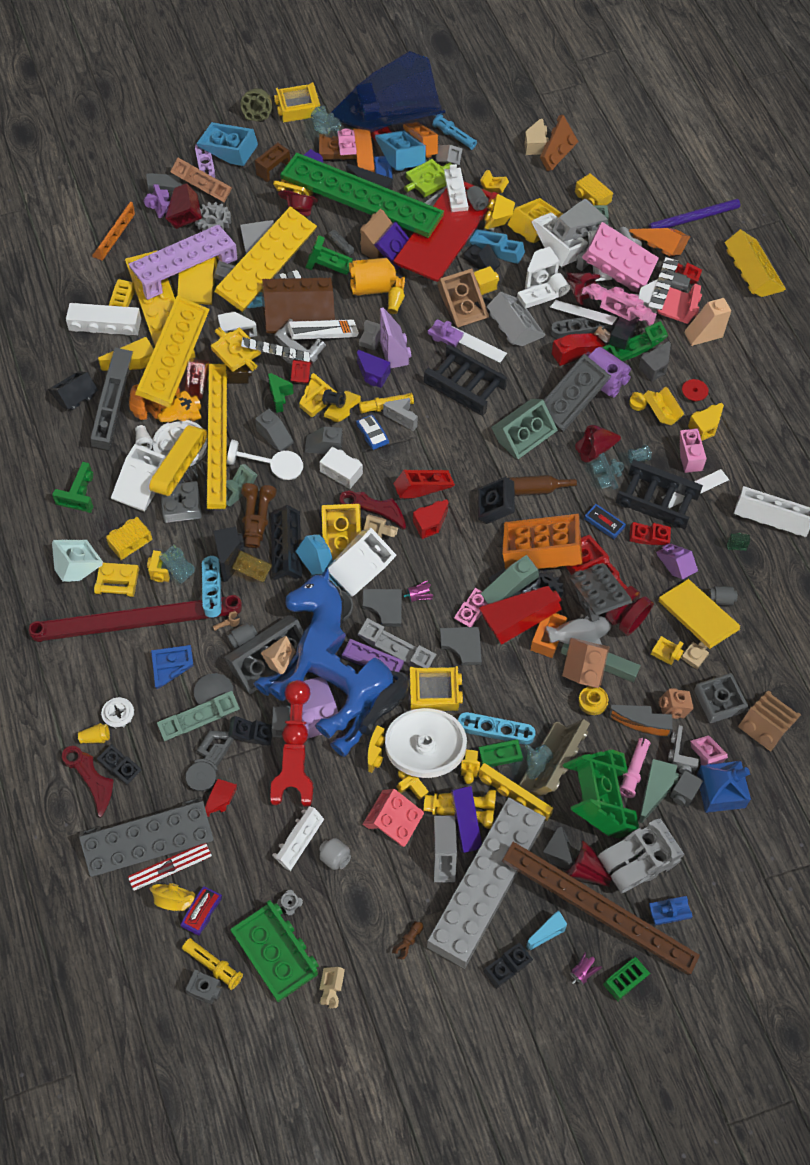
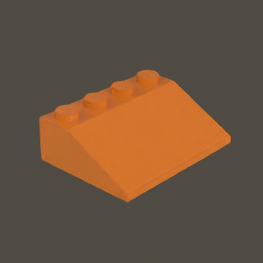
M579 514L504 522L503 558L505 569L507 570L525 555L530 558L537 569L582 564Z

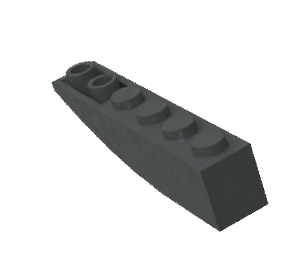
M116 347L114 349L91 435L92 447L110 450L133 351Z

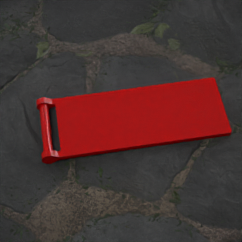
M464 182V187L466 190L474 186L472 184ZM446 188L433 205V207L443 210L444 216L430 237L427 238L414 232L394 259V264L438 282L489 209L486 207L483 210L477 211L467 198L468 211L451 212ZM482 189L489 201L498 194Z

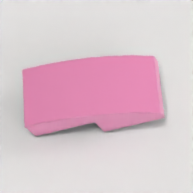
M342 129L337 131L340 155L357 154L354 130Z
M475 588L468 600L462 604L454 619L468 627H472L482 615L479 608L487 605V602L481 595L482 591Z

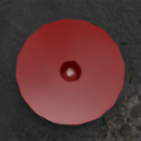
M691 379L682 386L684 396L692 401H701L708 395L709 389L707 385L700 380Z

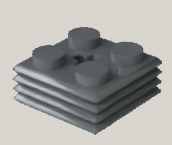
M197 481L178 483L170 496L161 494L165 523L200 519L202 517Z
M732 673L698 683L694 689L709 723L744 713L748 707Z

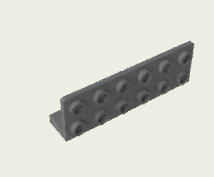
M199 797L182 802L181 807L105 829H101V826L81 831L79 839L89 874L93 877L213 841V836L203 799Z

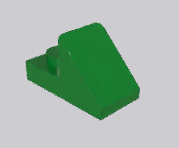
M270 373L268 374L269 386L276 413L283 412V404H286L285 396L294 394L293 384Z

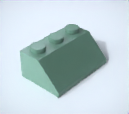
M530 399L491 427L498 442L515 459L521 458L558 431L542 399Z

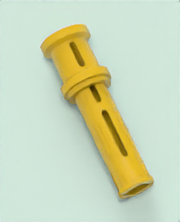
M191 938L184 943L182 950L211 970L214 978L221 979L228 985L230 990H233L239 984L243 973L240 971L236 972L228 966L229 963L227 961H220Z

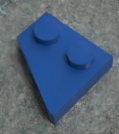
M191 645L151 650L156 689L161 688L194 666Z

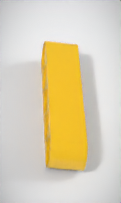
M187 425L152 477L149 485L150 491L165 496L172 494L204 445L207 438V431L205 429Z

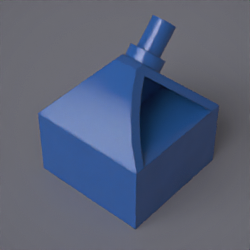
M741 761L701 765L697 777L703 780L700 792L705 813L746 808L751 798L745 776L750 775V771L747 767L743 768Z

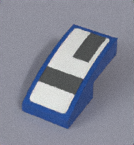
M373 415L356 421L357 427L365 435L366 442L373 450L389 444L385 432Z

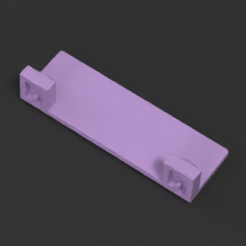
M216 225L129 263V267L141 281L144 296L148 300L163 293L161 280L217 255H219V261L227 264L237 260L236 244L220 225Z

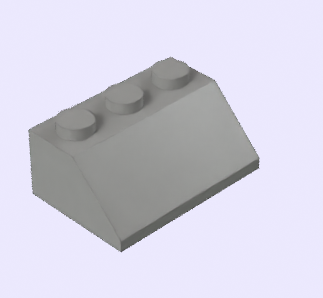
M499 292L487 305L490 316L499 323L498 327L508 336L507 340L511 344L524 346L545 336V333L527 308L523 307L517 297Z

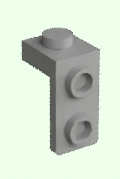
M679 725L677 730L672 732L671 743H674L673 750L670 749L668 761L671 764L677 765L676 770L683 774L686 770L694 774L698 767L699 759L679 755L683 726Z

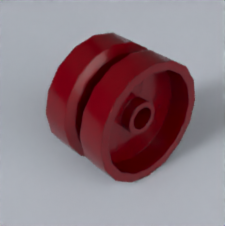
M633 586L625 589L631 597L632 603L608 611L605 616L612 625L619 624V630L626 636L631 635L642 624L654 605L653 601L646 596L639 598L640 591Z

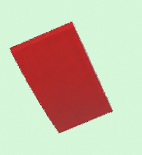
M591 535L582 537V564L566 566L570 574L572 575L577 571H583L596 564L604 563L624 590L628 588L619 578V572L609 562L608 554Z

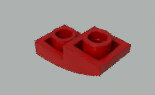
M632 522L630 525L629 541L648 545L670 544L671 527L657 523L648 526Z

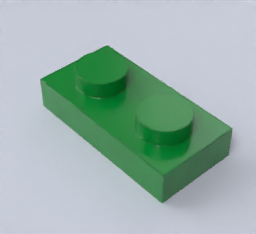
M518 739L478 748L482 765L485 763L490 767L523 760Z

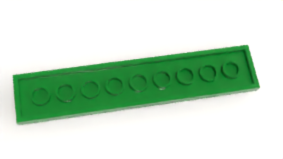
M297 152L280 174L281 179L367 214L373 215L379 209H382L392 223L397 222L400 227L427 238L430 237L444 216V211Z

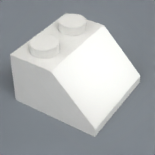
M550 246L534 252L527 270L525 290L548 283L551 276L558 273L559 259Z

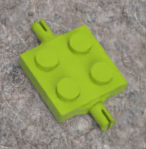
M431 159L406 172V178L411 183L404 186V190L409 192L415 188L426 197L446 186L444 169H450L452 164L449 162L441 166Z

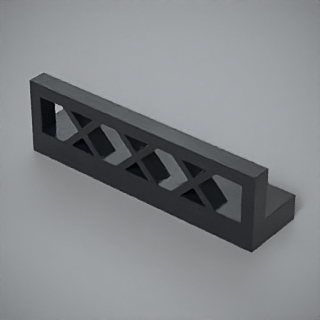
M285 505L271 513L272 578L275 580L286 575L295 579L302 577V562L295 552L301 544L300 511ZM282 515V518L278 523V516ZM282 530V535H281V537H280L279 540H278V535H279L280 531ZM282 546L283 550L281 554L278 556V552ZM283 562V570L279 571V567Z

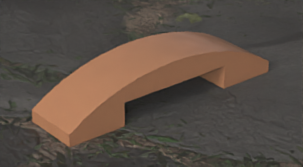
M177 158L171 170L172 174L224 203L232 189L227 184L180 158Z

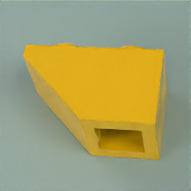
M499 194L494 199H491L487 206L489 211L484 218L486 221L484 228L490 229L506 224L513 214L515 202Z
M722 403L711 405L706 410L697 411L691 415L688 427L690 429H698L701 441L715 435L724 406Z

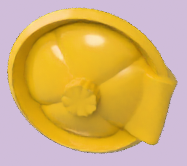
M169 883V885L156 884L150 887V891L154 896V904L173 911H184L191 906L195 893L178 887L179 885Z

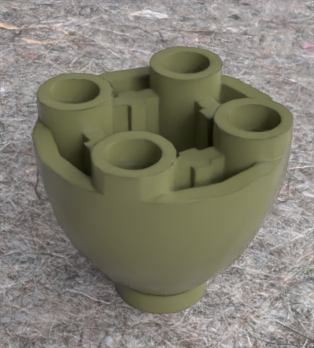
M254 88L243 95L241 110L245 118L252 121H263L269 117L272 111V100L265 90Z

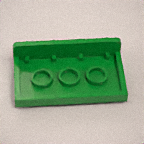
M269 900L266 902V906L230 930L278 1003L318 975L316 968L319 965L312 955L309 957L304 950L307 947L301 938L296 939L293 934L295 930L289 920H283L281 917L283 912L277 903L273 904Z

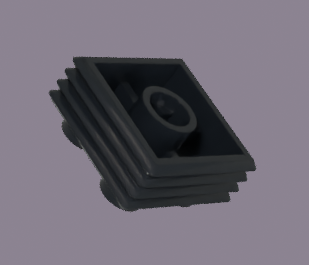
M505 476L478 488V520L481 519L483 523L488 524L515 512V490L512 479Z

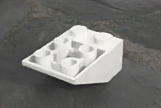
M134 444L125 459L111 499L145 512L155 495V492L149 489L150 481L166 456Z
M372 528L362 530L329 565V574L353 597L394 559L396 554Z

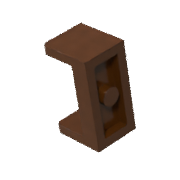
M277 142L255 160L256 175L268 182L270 180L269 171L281 162L285 165L290 162V151Z

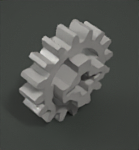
M208 202V206L202 204V209H200L202 217L200 220L195 221L199 230L202 229L204 231L216 225H220L223 230L224 228H229L231 213L228 211V207H223L222 203L218 206L217 202L214 205Z

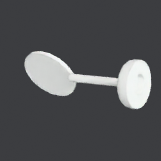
M231 440L227 465H233L237 456L270 463L272 473L282 480L295 479L303 470V462L294 452L281 451L275 454L272 459L238 452V441Z

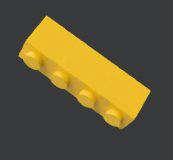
M740 229L725 241L728 254L734 258V265L741 270V277L748 282V289L752 294L764 297L786 290L757 239Z

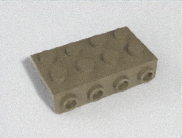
M585 719L567 727L560 722L553 723L521 779L519 786L536 797L543 794L546 795L551 791L554 792L560 785L559 779L561 775L565 774L568 770L563 767V764L569 762L579 750L577 746L587 736V728L590 723Z

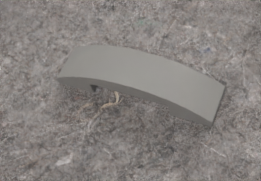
M368 618L358 633V636L372 647L403 660L404 664L410 667L429 668L436 657V654L420 645L417 648L384 631V626Z

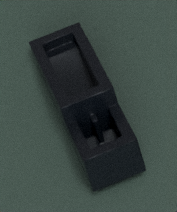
M620 317L610 335L609 345L625 350L629 340L633 337L640 318L637 317L629 321Z

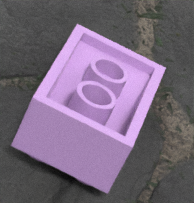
M384 307L380 308V343L385 360L390 362V368L409 365L411 350L410 347H406V334L402 333L399 324Z
M321 677L304 681L308 684L311 692L309 700L303 704L302 722H307L304 725L308 729V738L322 735L315 727V724L320 719L329 718L338 713L329 685Z

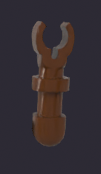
M415 921L410 926L408 934H404L402 937L403 941L392 949L394 954H398L399 949H401V955L398 959L406 958L409 946L415 943V937L423 930L422 922Z

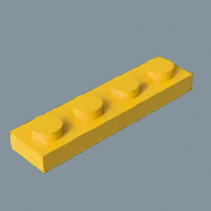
M484 763L479 769L478 777H480L484 784L492 785L501 795L509 796L516 802L545 816V821H548L552 815L553 807Z

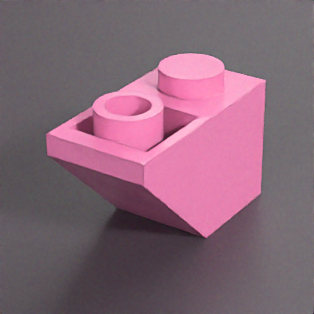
M698 429L680 431V458L685 473L703 471L706 462V455Z

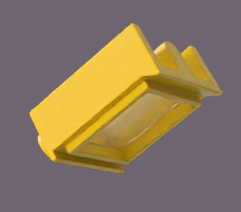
M313 82L309 85L284 89L276 88L277 95H274L275 105H278V116H282L283 122L320 117V103Z
M458 666L453 668L410 667V711L421 708L458 711L459 703H463L462 691H459L458 685H462V674L458 673Z

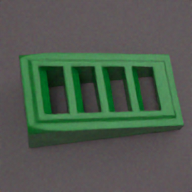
M634 957L610 976L603 985L618 1002L649 976L650 972ZM635 965L641 971L642 975L639 976L632 968V966ZM627 970L636 978L634 981L626 973ZM621 975L630 983L628 986L620 978ZM615 980L624 988L622 991L614 983Z

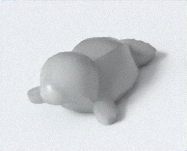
M586 616L585 618L563 623L558 628L546 626V631L549 634L551 643L560 641L570 644V639L576 638L602 645L600 638L611 629V623L602 616H599L600 620L592 622Z

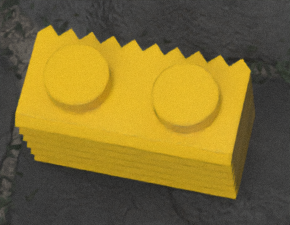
M591 173L576 182L575 194L582 198V200L587 199L592 205H607L612 202L613 192Z
M135 517V519L126 521L119 529L112 530L106 539L113 552L120 560H123L150 542L152 536L141 520Z

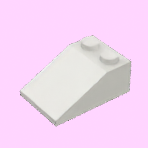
M551 212L533 219L532 224L544 248L551 247L559 259V266L562 267L576 261L579 253L586 249L588 242L582 237L563 242L552 232L558 217Z

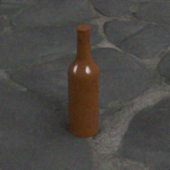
M551 475L508 477L514 481V496L548 494L560 487L577 486L576 479H556Z

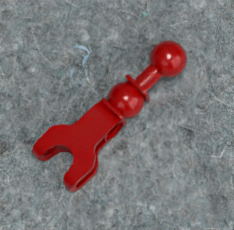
M294 680L286 686L284 692L286 700L291 704L290 721H285L286 726L282 732L283 740L286 743L283 749L282 772L271 783V804H280L284 790L292 786L300 791L302 805L309 807L312 804L314 786L311 779L304 772L305 745L303 744L307 741L308 729L304 725L307 722H302L303 704L307 703L311 692L308 684L304 681Z

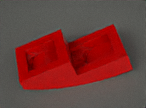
M678 263L675 272L691 278L690 284H697L702 269L689 263L685 266Z

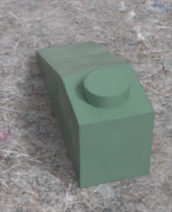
M525 555L504 571L481 595L487 604L507 599L539 577L538 569L530 558Z
M655 759L652 760L638 823H643L670 792L672 786L677 784L679 773H676L677 765Z

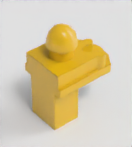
M466 749L465 760H462L461 776H464L466 784H471L474 781V777L477 778L480 762L477 761L478 751Z
M400 770L398 771V776L402 779L397 785L400 794L408 788L411 789L419 800L428 794L429 791L419 780V777L408 775Z

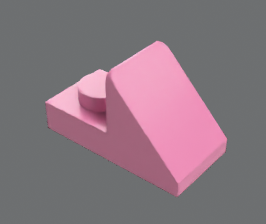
M709 735L691 741V748L700 757L701 765L723 763L728 758L727 753Z

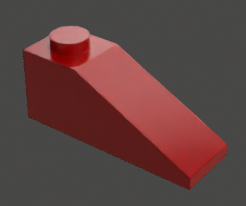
M569 334L553 341L552 355L557 363L562 366L581 358L583 354L592 353L596 348L606 345L598 337V334Z
M403 470L393 483L400 498H417L454 487L455 485L448 470Z

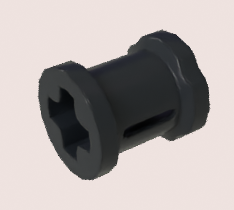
M327 389L323 394V404L336 405L337 408H342L346 402V394L344 392H332L331 389Z

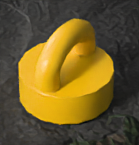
M633 392L629 401L630 407L636 411L645 409L648 403L644 394Z

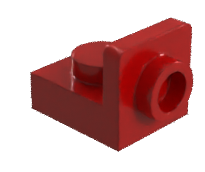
M293 360L291 382L309 384L310 368L312 366L310 361Z

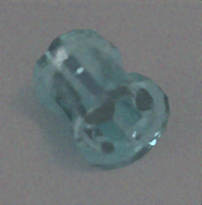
M643 445L642 448L636 450H628V457L631 463L633 459L637 461L651 460L652 455L648 445Z

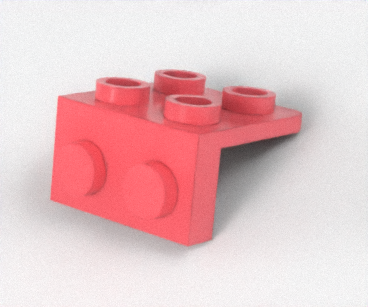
M694 284L689 293L670 287L662 310L657 309V313L689 324L693 316L696 317L699 312L698 303L702 297L700 293L701 286Z

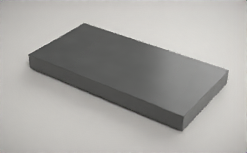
M585 354L543 400L555 425L563 432L611 378L610 374Z

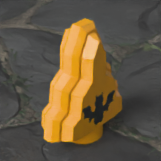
M182 391L176 394V398L173 399L170 408L166 407L158 414V419L160 422H172L177 419L180 421L201 419L199 412L201 409L200 401L197 396L190 397L186 391Z

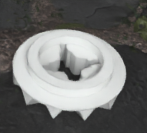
M113 698L106 702L102 708L104 722L115 729L121 726L125 727L134 716L133 705L125 698ZM116 707L122 712L120 719L115 715Z

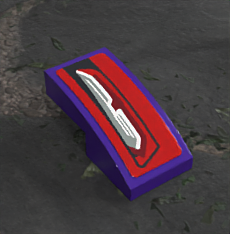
M203 886L187 911L181 927L200 936L209 923L211 914L220 903L222 895Z

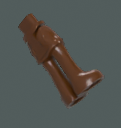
M245 483L241 487V493L246 499L245 517L242 519L244 524L243 538L245 539L246 547L259 548L260 541L263 540L265 527L268 525V505L276 496V488L270 485H264L260 488L258 515H254L258 487L252 483Z

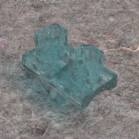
M600 454V459L592 463L596 474L604 471L607 473L598 477L601 488L610 486L613 489L619 488L613 474H616L617 477L622 476L621 471L625 468L623 462H617L616 459H612V464L609 465L605 454Z
M172 545L159 557L166 565L165 569L171 572L179 584H181L195 572V567L192 563L186 561L183 557L184 553L180 548Z

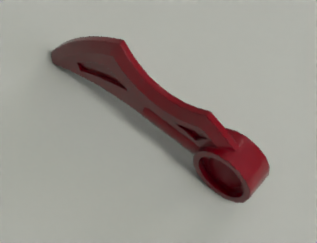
M348 490L341 493L339 498L340 505L347 504L343 501L345 498H352L354 502L351 504H360L361 509L381 515L397 524L403 530L406 529L403 514L393 498L379 501L370 498L365 492Z
M77 746L66 747L62 752L63 762L69 768H76L94 798L98 816L101 818L111 799L113 779L103 777L95 770L93 756L82 752ZM70 753H77L78 758L76 761L71 762L67 760V756Z

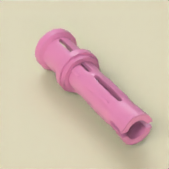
M643 738L638 739L628 772L623 774L624 779L619 788L621 795L624 797H635L636 785L641 780L639 773L651 744L647 739L644 740V743H642Z

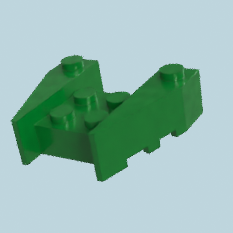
M611 749L605 752L601 751L595 754L582 755L563 764L564 768L578 771L583 802L571 806L573 812L608 836L621 839L639 829L636 811L623 808L617 779L618 776L628 772L624 753Z

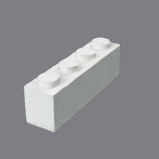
M70 303L66 322L68 329L75 332L138 335L141 315L139 308Z
M743 486L734 514L773 526L777 529L792 532L795 535L807 537L810 530V507Z

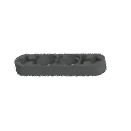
M585 317L557 321L551 326V335L559 339L569 334L595 333L599 326H602L603 330L612 331L617 324V319L612 325L603 322L600 325L599 321ZM588 323H595L597 326L590 327ZM577 325L580 327V329L574 330L571 328V326Z

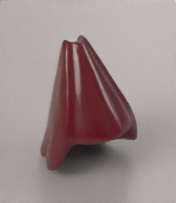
M567 272L565 280L570 285V290L579 304L583 305V300L590 297L589 294H582L583 288L596 284V280L600 278V275Z
M589 425L584 432V437L575 444V449L580 453L581 460L588 463L621 440V436L602 427Z
M582 841L580 853L575 858L576 863L564 873L578 881L610 887V881H612L611 874L606 871L592 848L585 841Z

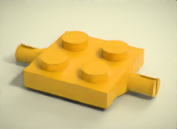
M221 327L215 330L220 339L211 345V350L232 372L243 365H247L251 371L257 368L252 359L259 356L261 351L241 346L242 337L250 338L240 327L229 333H225Z

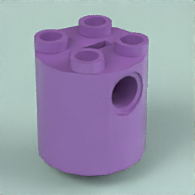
M602 347L596 348L592 353H586V356L611 375V378L602 387L601 391L608 396L616 397L619 393V388L622 385H626L631 378L628 375L631 371L630 366Z

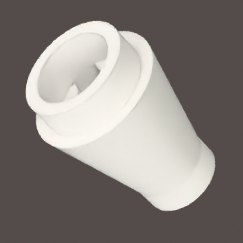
M143 425L137 426L135 428V444L151 450L153 440L146 427Z

